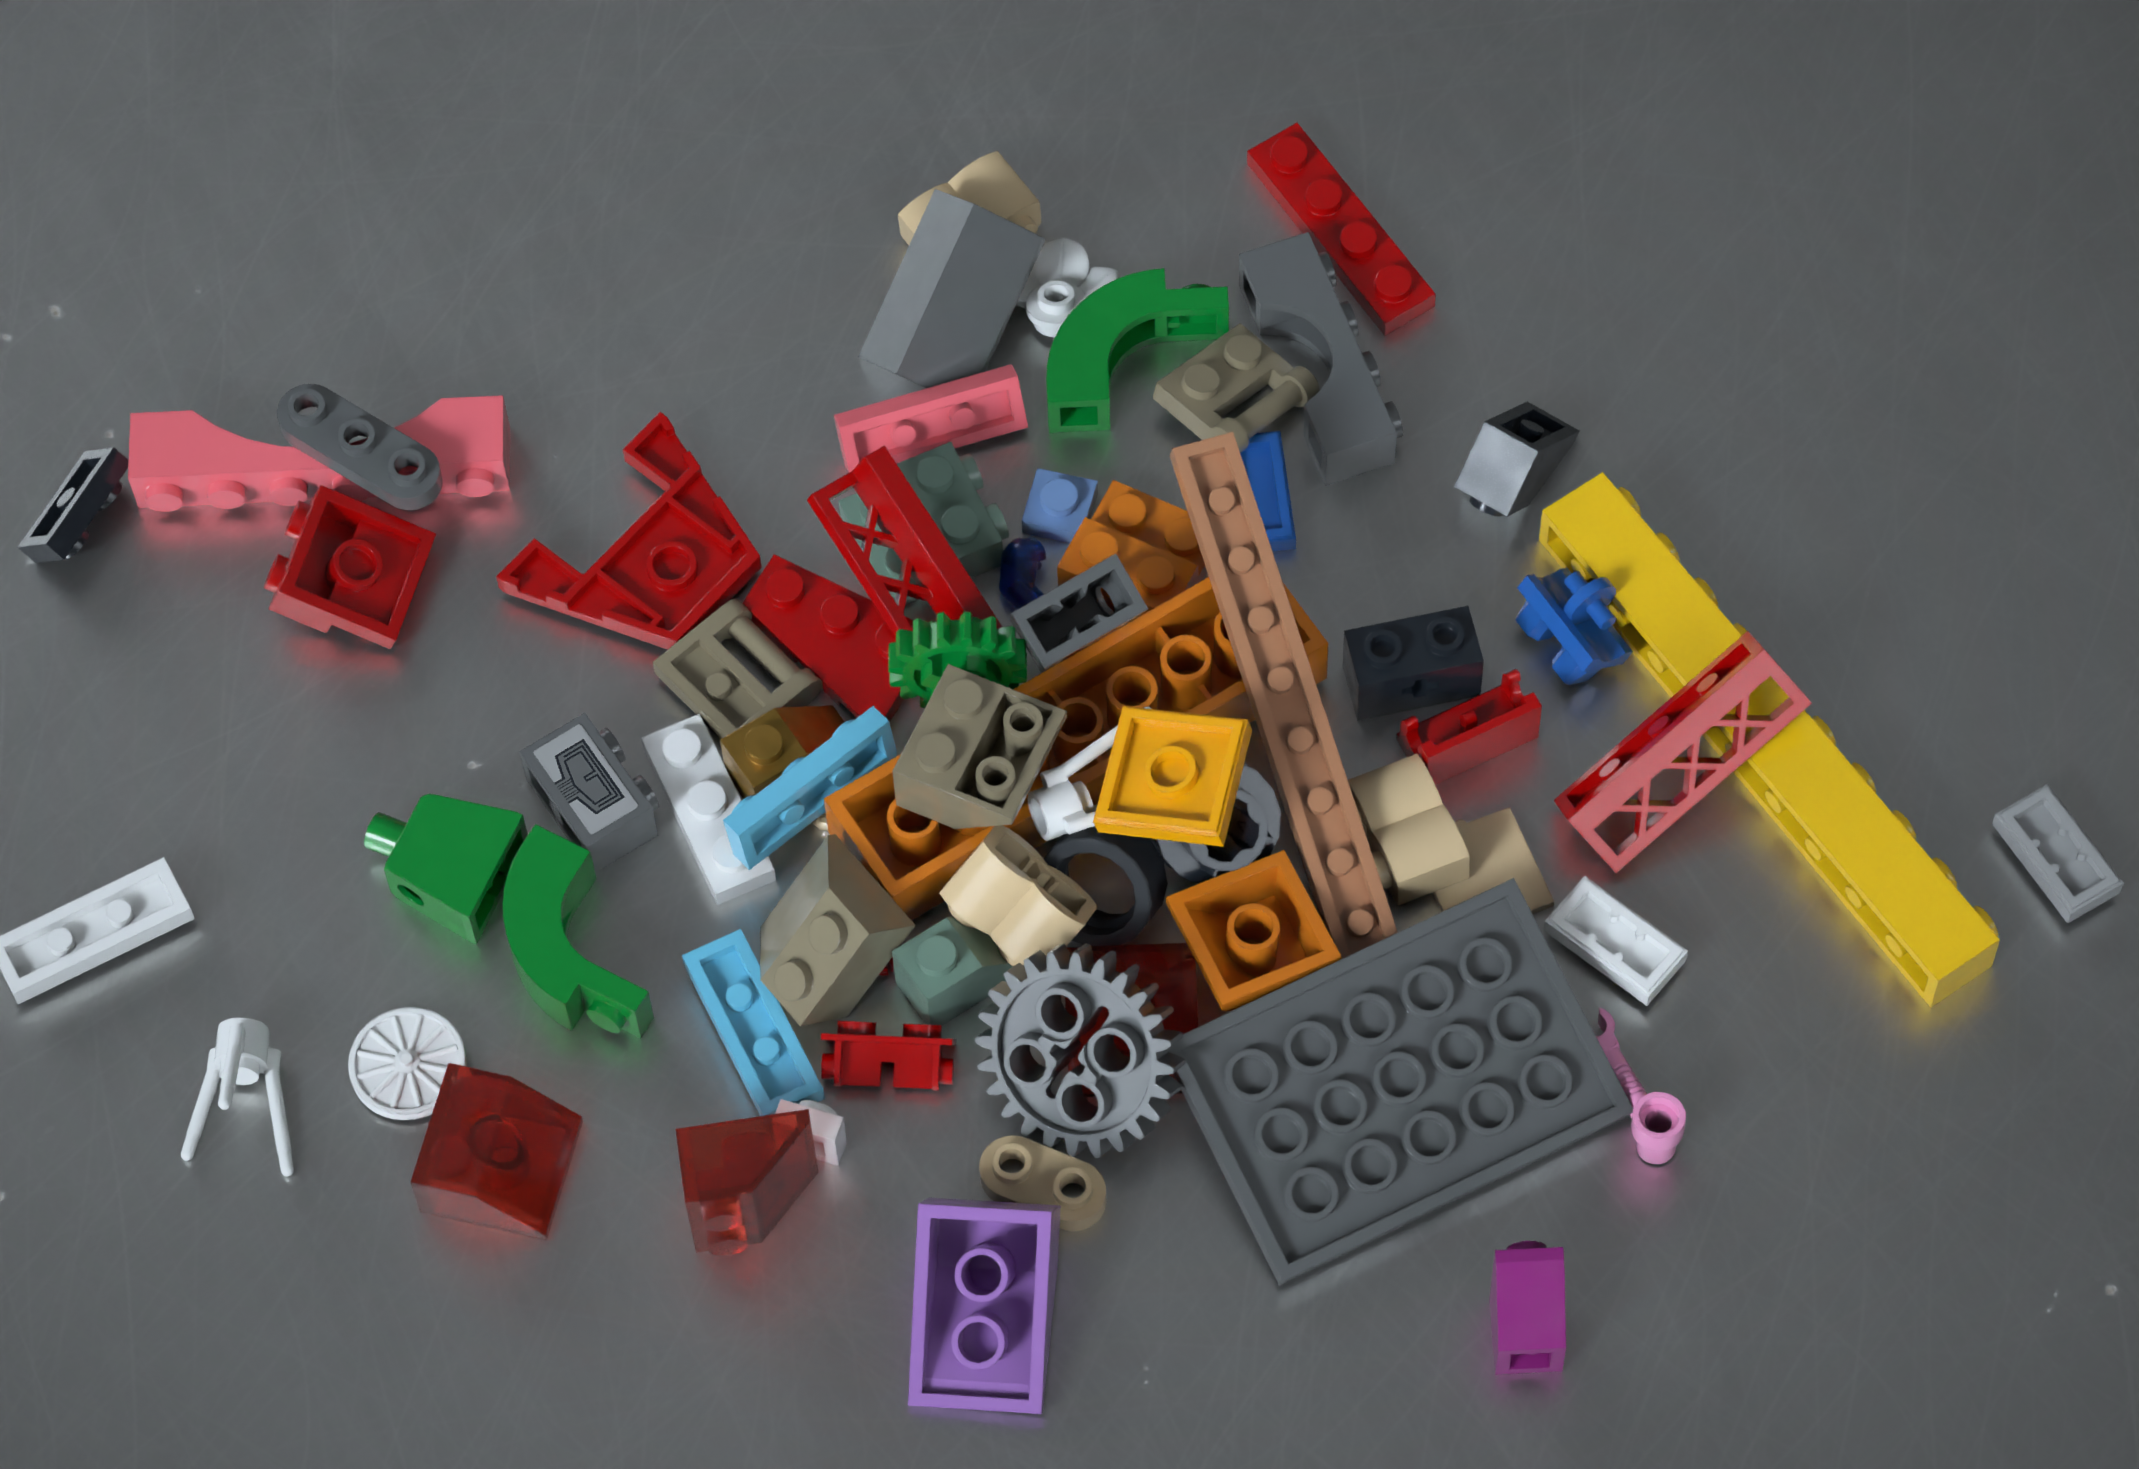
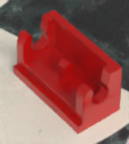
M1513 669L1502 675L1500 686L1424 721L1418 722L1416 716L1402 720L1400 722V732L1396 733V740L1406 757L1414 754L1419 755L1435 785L1538 738L1542 705L1534 692L1523 696L1519 681H1521L1520 672L1518 669Z

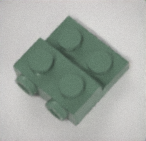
M949 442L897 463L971 578L1004 565L1002 540L1009 538L1008 527L998 505L992 503L984 506L978 495L977 490L982 489L984 485L978 466L970 453L959 457L952 442ZM855 493L838 500L839 512L844 522L865 527L868 509L859 495ZM876 523L875 530L882 532ZM855 539L861 548L862 540ZM872 543L869 562L876 573L899 580L902 561L894 549ZM910 577L909 583L916 585L913 578ZM889 591V593L895 600L896 593ZM907 596L905 605H908L919 599Z

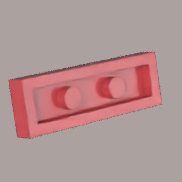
M1012 364L834 415L843 460L848 473L866 455L884 445L897 464L949 442H952L956 449L1028 428L1019 379Z

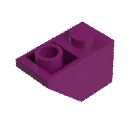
M1521 1241L1509 1245L1506 1250H1495L1489 1296L1495 1375L1562 1372L1566 1352L1563 1247L1547 1248L1542 1242Z

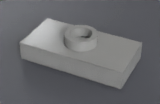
M2048 784L1995 814L1992 825L2067 923L2072 922L2121 893L2124 882Z

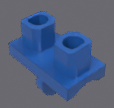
M1562 568L1544 577H1536L1535 574L1527 575L1517 587L1526 601L1515 621L1528 637L1536 641L1551 639L1555 636L1563 647L1552 659V668L1565 684L1572 685L1586 682L1603 668L1624 664L1633 653L1632 649L1613 627L1616 618L1607 606L1616 595V588L1607 577H1600L1588 583L1579 571L1571 573L1568 568Z

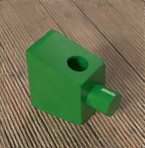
M429 793L420 797L408 822L381 812L376 813L366 830L364 847L388 857L384 872L390 892L396 898L465 940L477 944L504 893L508 871L528 833L523 814Z

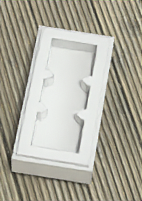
M1586 876L1582 878L1545 920L1544 931L1646 1006L1649 1005L1687 961V949Z

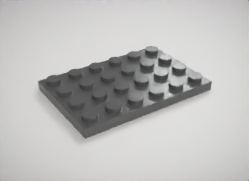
M1514 878L1183 1034V1038L1168 1048V1052L1185 1059V1065L1173 1073V1075L1182 1085L1181 1090L1279 1286L1626 1119L1633 1113V1107Z

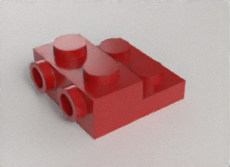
M320 484L310 503L307 504L299 500L290 517L284 535L295 539L289 557L277 554L263 588L274 593L268 609L324 633H327L333 625L391 649L397 640L436 533Z

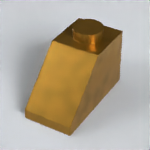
M833 705L773 708L720 739L724 765L735 788L743 799L758 794L779 778L790 763L798 758L808 756L829 740L836 729L845 721Z

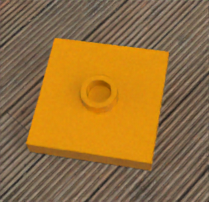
M1123 706L1093 820L1097 831L1100 833L1224 847L1252 734V728L1248 719Z

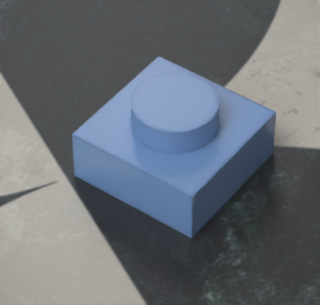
M1037 468L1021 521L1022 533L1070 543L1085 517L1091 519L1098 495V481Z

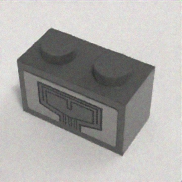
M586 713L581 714L519 751L527 782L567 839L591 852L595 873L658 836L653 811L660 806L653 790L641 775L633 779L630 777L621 764L626 760V757L615 736L607 727L598 732Z

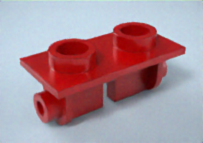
M837 1021V1034L821 1033V1040H835L834 1053H823L821 1062V1079L834 1080V1086L881 1087L882 1062L894 1063L893 1087L922 1088L939 1091L940 1084L953 1085L954 1059L942 1058V1045H956L957 1039L942 1038V1025L903 1024L902 1037L876 1036L877 1022Z

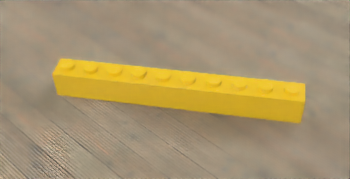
M1603 472L1542 510L1539 534L1541 544L1562 568H1568L1571 573L1579 571L1588 583L1600 577L1608 578L1616 588V595L1607 606L1616 618L1613 627L1670 698L1747 632L1739 623L1732 625L1720 611L1718 601L1710 586L1699 577L1693 579L1681 565L1678 552L1670 539L1662 532L1655 534L1641 518L1640 508L1631 493L1623 487L1617 489ZM1770 676L1750 693L1747 715H1769L1789 696ZM1736 706L1727 714H1735ZM1804 710L1733 771L1930 1008L1992 967L2000 942L1998 930L1992 918L1983 908L1977 905L1972 907L1957 889L1956 879L1949 867L1937 857L1931 859L1916 841L1915 831L1908 819L1898 810L1890 811L1876 794V787L1871 776L1860 764L1856 762L1850 764L1836 747V740L1831 729L1820 717H1811ZM1712 726L1702 736L1721 757L1732 747L1734 727ZM1746 727L1745 735L1754 727Z

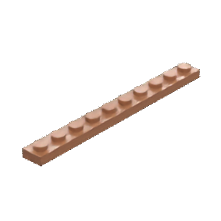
M1230 432L1172 448L1170 459L1318 913L1342 956L1341 959L1398 933L1234 433Z

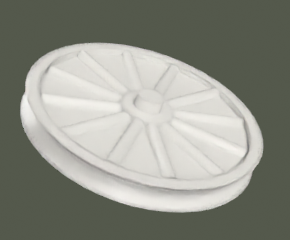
M405 1007L385 1012L365 1025L352 1044L348 1059V1071L357 1096L370 1110L394 1120H415L434 1114L445 1107L456 1096L465 1079L467 1055L461 1036L446 1018L431 1010Z

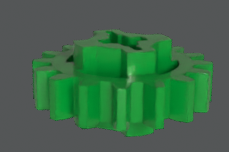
M942 612L937 613V622L932 620L928 623L918 618L913 620V631L899 629L896 632V642L889 643L888 672H890L891 687H900V697L904 700L919 696L920 707L925 709L947 665L950 664L1010 689H1015L1019 686V683L1027 682L1025 639L1016 638V628L1013 626L997 629L996 617L992 616L981 620L977 617H972L971 612H964L959 620H950Z

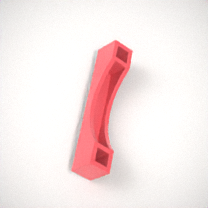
M503 395L441 398L418 416L395 427L396 430L430 449L437 457L443 479L442 489L439 494L460 493L469 497H482L495 491H510V424ZM193 410L130 413L128 480L138 509L150 508L159 512H171L180 509L182 506L212 505L221 509H233L242 506L244 503L274 502L283 506H296L299 500L302 502L312 500L320 484L361 502L370 497H377L295 447L277 446L246 439L214 425ZM365 438V439H362V440H359V441H355V442H352V443H348V444H350V445H361V444H363L368 438ZM406 466L399 471V474L411 475L418 468Z

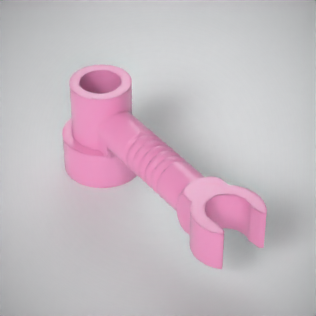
M1599 1008L1598 1024L1604 1033L1596 1036L1633 1107V1113L1630 1114L1632 1118L1631 1130L1633 1137L1637 1141V1153L1644 1161L1650 1164L1666 1163L1674 1156L1676 1145L1682 1140L1686 1121L1684 1106L1671 1094L1664 1092L1647 1094L1644 1087H1642L1639 1079L1620 1051L1618 1040L1614 1035L1615 1022L1613 1017L1606 1010Z

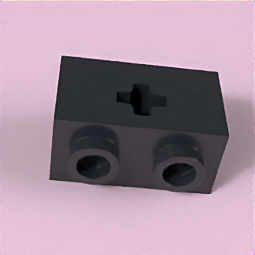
M1469 606L1344 630L1342 666L1357 721L1472 698L1481 694L1484 659Z

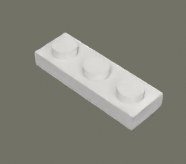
M697 714L642 737L643 750L716 904L720 905L775 882V869L768 856L748 870L733 855L723 819L732 813L741 799L701 715Z
M163 857L1 935L0 970L17 1004H20L195 918L168 863Z

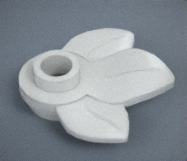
M1069 238L1054 239L1043 245L1016 305L1026 308L1027 316L1038 332L1049 337H1055L1070 312L1092 292L1118 279L1119 271L1108 267L1090 268L1088 254L1080 243Z

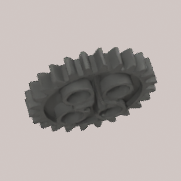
M1059 944L1049 951L1047 956L1041 950H1038L1024 960V965L1018 963L1003 974L1006 982H1000L988 992V995L995 1004H990L980 1011L978 1015L984 1023L992 1028L985 1030L975 1037V1043L990 1049L992 1055L977 1064L978 1070L996 1072L998 1080L986 1090L987 1094H1006L1010 1101L1004 1107L1001 1115L1003 1118H1007L1020 1112L1025 1117L1020 1133L1023 1137L1040 1128L1044 1131L1043 1145L1052 1148L1062 1139H1065L1068 1155L1075 1157L1088 1144L1094 1158H1100L1112 1146L1118 1152H1121L1135 1142V1137L1139 1140L1143 1139L1156 1128L1154 1121L1158 1122L1171 1111L1172 1108L1165 1099H1170L1180 1091L1182 1085L1168 1074L1175 1073L1185 1065V1059L1168 1052V1048L1183 1038V1034L1180 1031L1164 1029L1162 1021L1168 1018L1174 1012L1172 1006L1155 1008L1151 1003V999L1159 989L1158 984L1153 983L1140 989L1135 984L1139 966L1134 964L1123 973H1119L1116 971L1117 960L1116 952L1114 951L1108 952L1094 963L1090 944H1084L1074 951L1072 956L1065 944ZM1061 995L1069 998L1074 1003L1077 1017L1069 1014L1064 1008ZM1103 1006L1106 1007L1109 1011L1108 1018L1102 1027L1089 1039L1087 1044L1084 1045L1078 1056L1080 1064L1065 1075L1057 1094L1054 1095L1051 1092L1052 1083L1081 1047L1079 1038L1095 1026ZM1114 1035L1122 1038L1127 1043L1130 1057L1118 1050L1114 1042ZM1030 1045L1042 1053L1046 1067L1038 1064L1030 1052ZM1082 1085L1090 1088L1095 1094L1098 1106L1093 1105L1085 1098Z

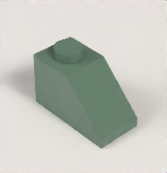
M946 917L892 951L896 984L927 1025H944L989 997V990L1002 981L1006 982L1003 974L1013 967L1001 956L997 944L989 934L976 928L964 926L954 917Z

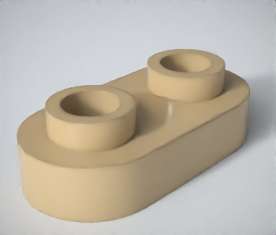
M1014 1135L996 1139L982 1153L979 1163L981 1185L984 1192L993 1201L1061 1205L1060 1229L1066 1231L1087 1229L1102 1217L1107 1202L1106 1185L1101 1173L1091 1164L1030 1139ZM1009 1159H1017L1024 1164L1022 1170L1017 1173H1007L1000 1167ZM1070 1183L1079 1184L1085 1189L1084 1193L1076 1198L1066 1197L1062 1194L1061 1190Z

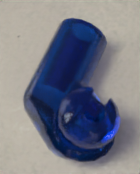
M1031 537L1013 539L1005 547L1001 555L999 590L1001 595L1016 610L1044 595L1035 585L1037 570L1042 567L1040 561L1046 560V551L1040 541Z

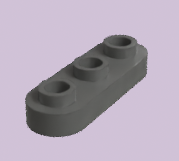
M317 384L299 385L289 390L281 398L277 408V418L283 437L293 447L398 509L417 510L431 504L439 495L443 484L442 474L437 457L427 447L324 386ZM305 408H318L311 415L304 416L298 414ZM357 436L368 438L361 445L348 444L352 438ZM406 466L418 468L411 475L399 474V471Z

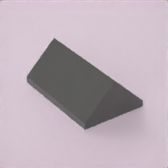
M935 189L858 357L925 388L985 372L1046 239L974 203Z

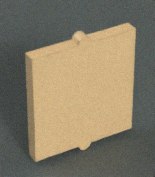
M1510 807L1468 823L1463 819L1455 822L1470 856L1469 879L1432 892L1441 912L1512 878L1515 879L1532 914L1554 907V899Z

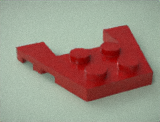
M659 412L623 448V454L626 463L665 492L585 573L582 574L534 538L496 576L499 589L517 598L668 650L721 606L730 601L762 568L759 553L720 496L717 497L703 476L700 465L690 451L687 452L675 434L674 426L668 417Z

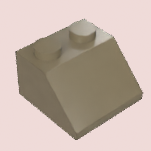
M836 834L827 835L760 927V980L799 1026L848 1017L890 961L892 951L902 945L916 925Z

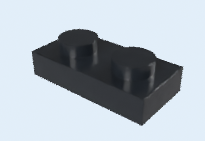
M115 447L84 451L17 548L35 563L66 560L74 556L87 541L89 531L86 528L97 512L107 508L121 492L123 484L119 480L128 469L129 460Z

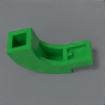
M1165 268L1126 275L1103 285L1088 295L1064 320L1049 352L1046 374L1049 433L1111 430L1109 389L1112 378L1122 362L1134 352L1149 345L1164 342L1217 340L1229 331L1228 286L1210 287L1205 284H1190L1181 289H1166Z
M535 824L512 861L503 894L505 931L518 976L534 1002L548 1016L570 1031L574 1029L584 1011H587V1016L599 1027L612 1033H620L623 1029L641 1039L654 1019L649 992L588 961L568 941V930L571 920L597 879L591 852Z

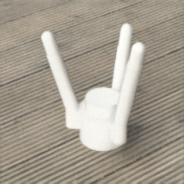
M1118 725L1062 765L1040 773L1043 787L1028 793V805L1033 822L1044 840L1048 841L1065 834L1070 835L1095 826L1093 820L1097 805H1093L1091 796L1082 781L1071 783L1068 778L1113 746Z
M230 1018L219 1023L216 1048L209 1050L207 1071L182 1147L181 1157L184 1160H191L194 1156L219 1079L221 1078L222 1080L218 1106L226 1110L231 1106L235 1086L253 1084L258 1081L259 1074L262 1073L265 1075L281 1172L287 1177L293 1174L292 1148L279 1074L281 1051L269 1047L270 1030L264 1023L249 1018Z

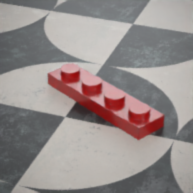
M1298 122L1247 151L1248 166L1302 233L1309 232L1317 252H1327L1332 261L1336 276L1384 336L1435 307L1436 293Z

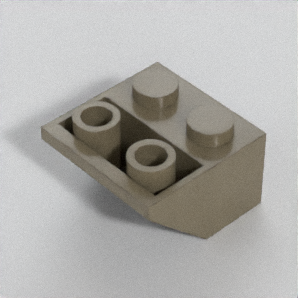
M948 664L893 769L896 805L954 829L1012 825L1067 718V711Z

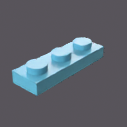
M872 706L858 718L848 720L840 725L829 740L808 756L798 758L790 763L779 778L758 794L741 800L732 813L723 819L733 855L748 870L752 869L824 814L825 797L898 756L889 720Z
M736 930L683 954L684 967L765 1126L772 1124L780 1099L797 1104L802 1100L817 1102L825 1100L824 1089L781 1005L760 980V965L742 930Z

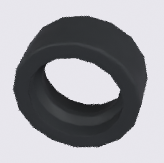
M1095 826L1070 835H1062L1043 858L1047 865L1056 868L1070 877L1068 865L1075 855L1079 853H1095L1111 859L1120 866L1133 884L1135 893V904L1128 912L1109 914L1096 909L1085 926L1071 941L1081 945L1090 944L1092 949L1117 948L1134 940L1163 905L1168 885L1164 861L1152 841L1143 837L1100 833Z

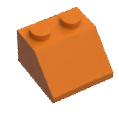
M1285 850L1166 897V904L1222 1011L1236 1010L1341 960L1342 956Z

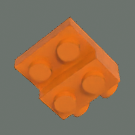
M1115 480L1110 484L1092 518L1085 517L1057 566L1058 586L1110 556L1117 554L1148 607V610L1143 614L1201 582L1207 574L1188 511ZM1101 588L1106 604L1114 611V605L1110 596Z

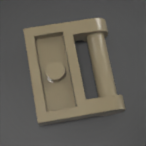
M1239 323L1156 382L1153 399L1201 440L1233 432L1241 453L1248 447L1249 439L1292 407H1304V404L1312 399L1320 391L1315 376L1308 369L1301 366L1294 368ZM1269 385L1274 389V391L1235 419L1229 417L1222 418L1265 386Z
M733 599L725 603L653 661L655 674L696 715L700 714L703 722L720 739L773 708L807 706L818 696L823 687V682L809 668L801 670L751 621V611L739 599ZM734 638L781 686L771 693L721 642L725 639Z

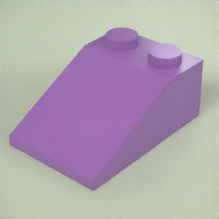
M930 1197L918 1204L908 1406L1031 1414L1043 1413L1058 1270L1061 1205Z

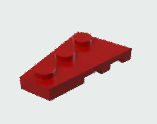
M773 554L743 601V604L752 613L751 621L794 663L799 662L804 668H809L823 682V691L838 706L843 704L856 718L874 706L890 722L904 700L900 697V687H891L890 672H888L889 643L896 642V637L872 600ZM906 617L911 627H913V620Z

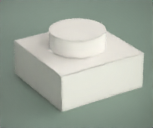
M780 1099L772 1121L776 1148L839 1166L847 1145L844 1118L838 1116L829 1106L817 1101L802 1100L797 1104Z

